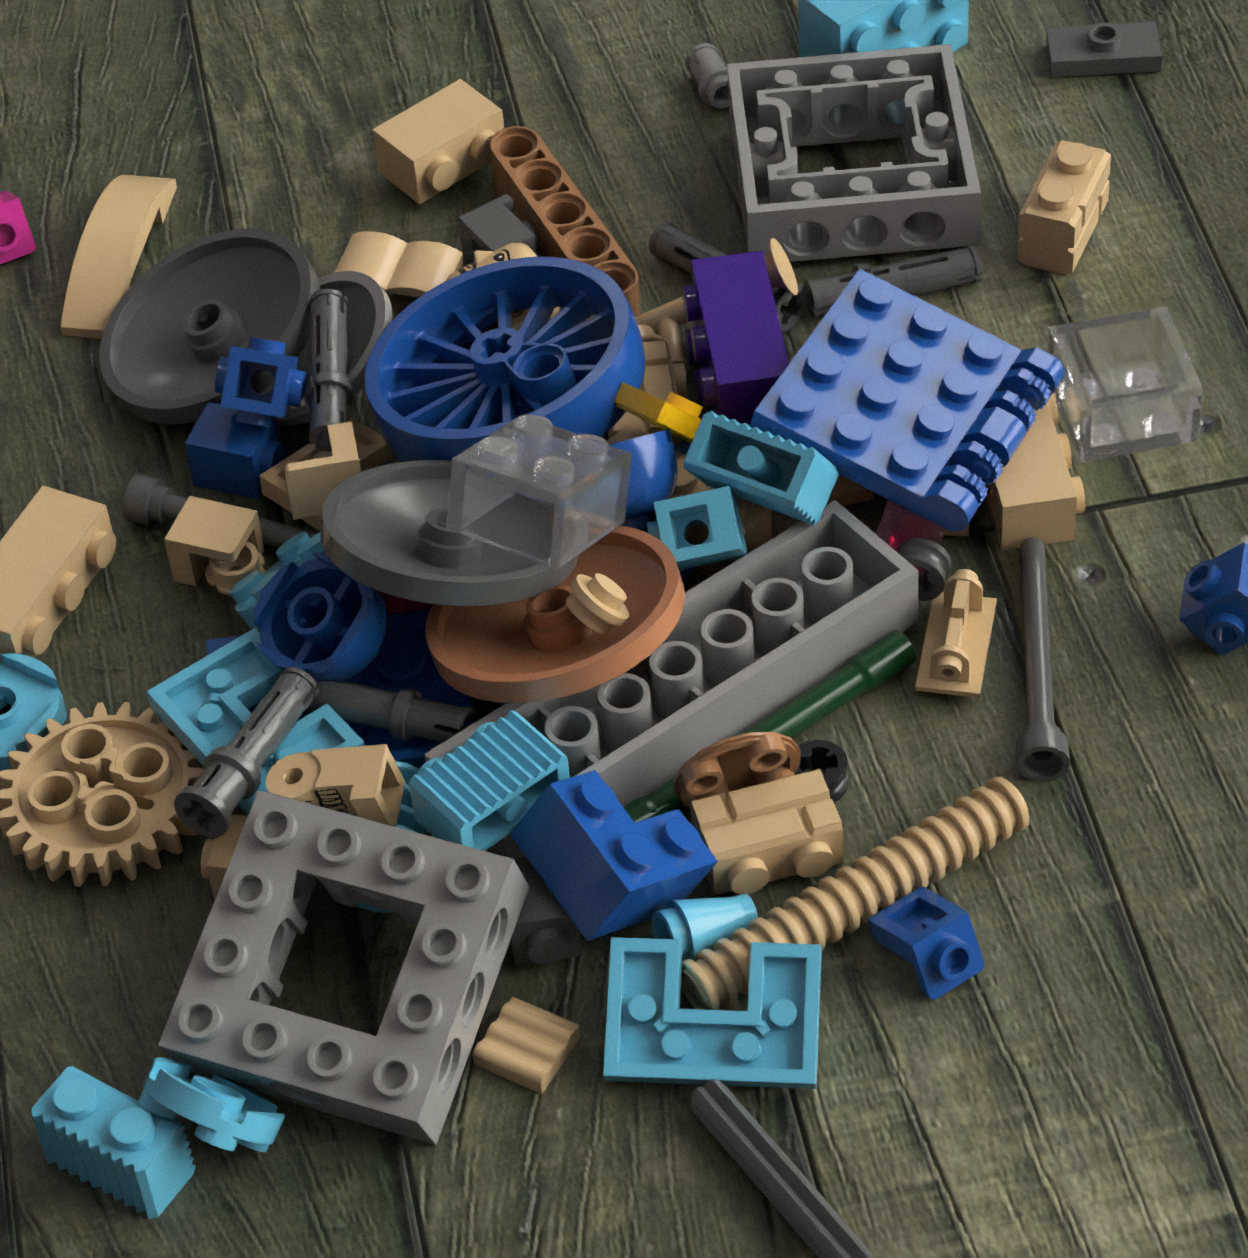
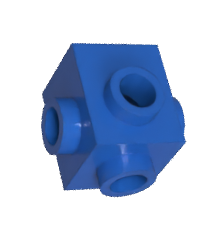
M249 337L248 348L230 346L229 357H220L215 379V393L222 394L220 407L237 410L235 421L272 427L273 416L280 418L289 417L291 406L300 408L306 383V371L297 370L299 357L284 355L286 343ZM262 370L269 371L275 380L274 388L267 394L259 393L253 385L255 375Z
M1244 542L1211 560L1198 563L1186 573L1179 620L1186 625L1192 634L1200 637L1221 655L1248 643V544Z

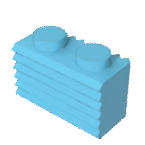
M713 411L703 415L684 459L683 469L688 470L689 473H692L696 479L701 480L706 486L714 489L729 486L738 498L814 526L819 522L839 476L836 467L813 447L807 448L802 443H794L791 439L784 440L779 434L773 436L769 431L762 432L757 427L751 428L746 423L740 424L735 419L729 420L724 415L718 416Z
M510 710L505 718L499 717L496 723L487 722L478 727L470 739L467 738L463 746H456L452 754L446 753L443 758L436 757L427 761L417 774L412 776L409 781L414 817L418 824L423 825L427 833H432L435 838L486 851L512 832L549 784L570 778L568 757L519 713Z
M73 1066L67 1067L31 1108L32 1117L48 1164L56 1162L58 1169H68L70 1176L79 1174L81 1182L90 1181L92 1188L101 1187L103 1195L112 1193L115 1201L124 1199L126 1207L135 1205L137 1213L146 1211L148 1219L157 1218L161 1215L192 1177L196 1168L192 1164L194 1158L190 1156L192 1150L188 1148L190 1142L186 1140L188 1134L184 1133V1125L147 1111L138 1104L137 1100Z

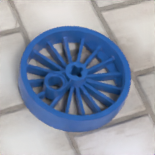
M517 258L488 264L453 277L429 290L408 305L392 320L376 341L366 365L365 389L370 409L379 431L394 456L400 462L449 460L484 467L501 468L528 476L550 468V460L583 451L607 433L621 419L626 411L616 407L617 403H615L618 391L622 382L640 389L645 372V353L641 333L633 310L619 285L608 274L587 263L567 258ZM556 307H564L549 321ZM530 308L520 330L513 329L512 313L517 310ZM498 320V328L482 334L485 329ZM469 342L472 343L470 350L463 348ZM520 402L528 411V414L517 418V403ZM501 414H502V416H503V422L497 424V422H498V420H499V418H500V416H501Z

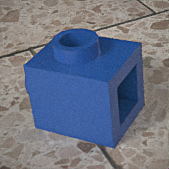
M208 402L184 443L193 485L260 500L263 494L259 475L286 458L285 444L280 442L276 418L273 416L272 427L235 421L237 410L220 407V404Z

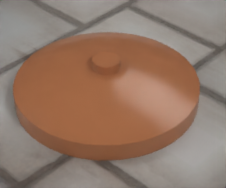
M581 524L582 532L577 565L569 577L551 590L524 600L497 605L448 606L433 604L427 617L425 636L434 665L439 675L455 690L490 702H541L574 695L604 684L627 672L650 656L667 639L677 625L684 607L685 591L673 553L661 540L639 529L615 524ZM596 573H600L614 581L625 592L627 599L623 604L628 609L629 617L623 625H613L608 633L602 634L586 626L570 611L566 604V599L573 592L570 586L571 582L579 574L593 578Z

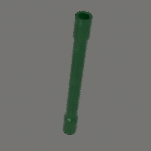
M893 630L853 656L844 667L741 734L749 732H775L792 739L863 692L874 690L915 663L916 653L913 645L902 632ZM675 777L646 796L633 799L623 806L634 823L677 809L682 812L688 808L674 796L673 779Z

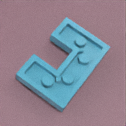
M256 628L146 691L150 708L202 765L212 750L221 746H227L233 740L241 726L251 715L248 709L265 698L283 672L260 652L257 642L262 643L260 641V633ZM325 704L296 722L273 755L262 766L263 768L260 770L261 784L258 790L268 792L266 776L270 768L287 755L311 752L317 749L365 746V743L328 704ZM257 791L252 797L242 799L238 804L247 815L250 812Z
M611 937L603 1068L605 1081L704 1085L710 1079L722 1081L726 1086L817 1089L821 944L751 942L748 1011L679 1009L683 949L681 940Z

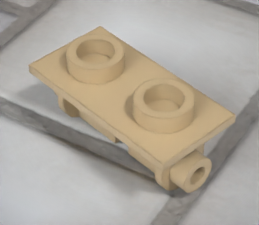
M957 570L953 576L946 580L944 592L937 598L932 599L915 691L980 698L997 598L983 597V586L978 580L977 574L971 570Z

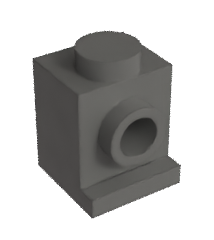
M508 194L458 217L463 259L467 264L475 261L474 252L476 250L495 251L510 243L526 244L537 257H540L537 254L540 251V241L534 228L527 221L521 222L515 216L513 199Z

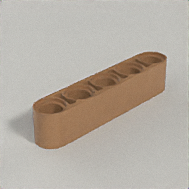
M524 126L507 127L496 132L490 142L496 193L499 197L508 194L513 199L515 216L521 222L527 221L534 228L540 241L539 255L541 257H560L577 260L602 270L619 285L633 310L634 316L640 315L639 276L636 268L540 136L534 130Z

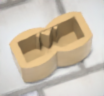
M363 231L352 234L335 272L355 271L364 273L374 279L384 289L390 299L393 320L420 296L447 281L451 273L463 268V253L439 242L414 241L406 243L386 233Z

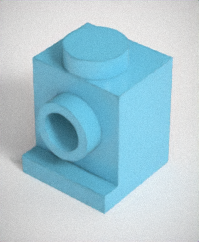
M729 486L653 502L657 520L647 522L648 533L661 540L670 549L676 559L679 570L731 559L738 560L748 554L737 496ZM696 524L706 525L709 530L707 540L699 545L688 543L687 533L689 529Z

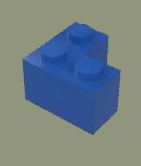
M596 770L549 784L510 833L513 840L587 941L652 919L653 913L665 909V905L669 900L686 899L718 862L702 841L697 829L687 821L679 809L634 823L617 800L614 791L603 781Z

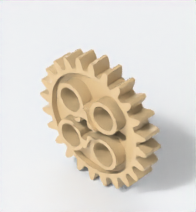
M103 702L97 703L93 717L84 718L76 707L70 709L69 724L62 726L51 718L46 720L49 734L44 738L36 734L26 733L24 738L28 752L10 751L7 755L12 769L0 771V829L2 835L7 837L11 853L14 856L24 854L27 868L30 871L45 864L49 880L53 882L60 878L66 870H71L75 886L80 887L89 873H98L102 886H108L113 871L120 869L132 881L136 879L137 875L136 864L144 861L150 867L158 870L161 868L158 852L164 849L171 853L181 854L183 849L179 834L193 836L198 834L179 818L175 811L174 800L181 789L194 785L204 772V767L163 721L158 724L156 713L150 707L143 711L138 718L133 717L130 702H124L116 715H107Z

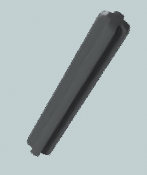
M710 1079L703 1086L697 1087L690 1096L692 1112L818 1258H876L722 1081Z

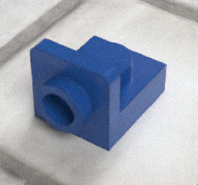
M923 886L868 918L875 942L912 963L922 993L932 1000L939 998L981 972L985 966L968 911Z

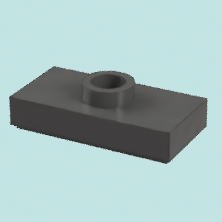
M1156 21L1046 27V48L1050 74L1053 78L1158 72L1162 69V51Z

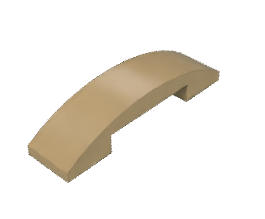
M120 175L104 189L88 218L75 254L62 313V336L102 339L112 312L130 289V281L153 223L163 224L177 189L176 179Z

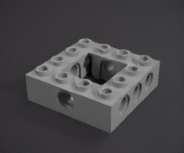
M951 44L727 64L729 118L747 252L763 250L765 257L770 249L769 243L771 238H775L780 243L790 262L980 245L981 191ZM902 138L906 164L893 165L892 162H881L879 167L835 170V167H824L823 172L798 174L796 146H819L830 143Z
M258 790L158 1046L171 1059L193 1065L191 1073L211 1079L213 1074H217L261 1094L437 1145L526 899L529 885L512 858ZM317 879L332 899L343 905L355 908L357 902L399 913L405 922L417 925L376 1036L269 1005L272 997L279 998L283 989V984L279 981L295 936L296 934H304L308 922L303 916Z

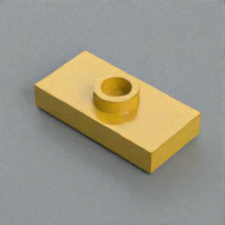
M622 382L615 403H617L616 407L662 430L670 429L672 435L688 443H692L701 419L698 417L703 407L669 391L664 401Z

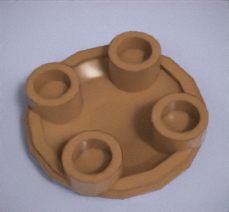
M749 732L725 738L700 750L682 765L673 779L674 796L684 806L690 808V802L794 776L800 765V747L791 737L775 732Z

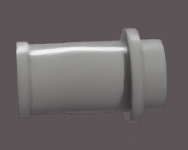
M708 43L692 48V51L700 63L697 64L694 57L687 54L685 64L688 71L693 74L699 84L698 92L701 100L706 105L718 109L729 107L727 66L721 59L719 51L714 45Z

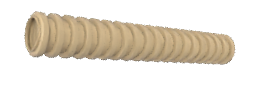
M994 777L988 781L986 787L979 786L973 789L970 797L961 796L956 799L953 807L944 806L937 812L936 817L928 816L924 818L920 823V827L911 826L907 828L903 833V837L894 836L890 838L886 843V848L884 846H877L870 851L869 858L867 856L856 858L852 863V868L849 866L839 868L835 873V878L832 876L824 877L819 881L818 889L809 886L800 894L801 899L790 897L784 902L783 909L773 907L768 910L766 920L756 917L749 923V930L745 928L734 930L731 934V941L727 938L717 940L713 945L714 951L704 948L697 953L696 962L692 959L682 961L681 988L685 996L695 1009L720 1010V1004L731 1006L737 1001L738 993L744 996L748 995L751 942L821 944L823 951L826 942L833 944L838 942L843 936V931L845 933H853L860 927V921L869 923L868 918L877 914V911H882L893 904L894 901L900 900L921 886L926 888L928 881H940L945 876V871L955 872L961 867L962 861L971 862L977 858L979 851L988 852L993 849L996 842L1008 840L1012 836V831L1021 832L1025 830L1029 825V812L1023 796L1008 780L1002 777Z

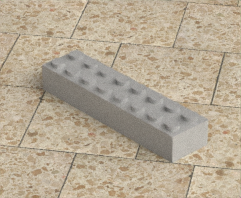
M834 500L825 506L822 516L815 526L803 521L798 522L685 592L684 607L677 625L667 639L650 656L635 667L604 684L574 695L541 702L506 703L425 753V762L436 757L443 758L446 753L452 754L456 746H463L467 738L470 739L478 727L487 722L496 723L499 717L505 718L508 712L513 710L519 713L568 757L570 778L596 770L603 781L614 791L620 804L624 806L633 799L646 796L675 777L682 765L700 750L725 738L743 733L844 667L853 656L893 630L903 632L918 622V570L840 503ZM510 834L486 850L487 852L512 859L526 857Z

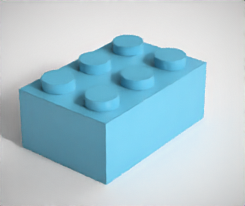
M798 0L799 57L951 44L952 52L968 44L969 0Z

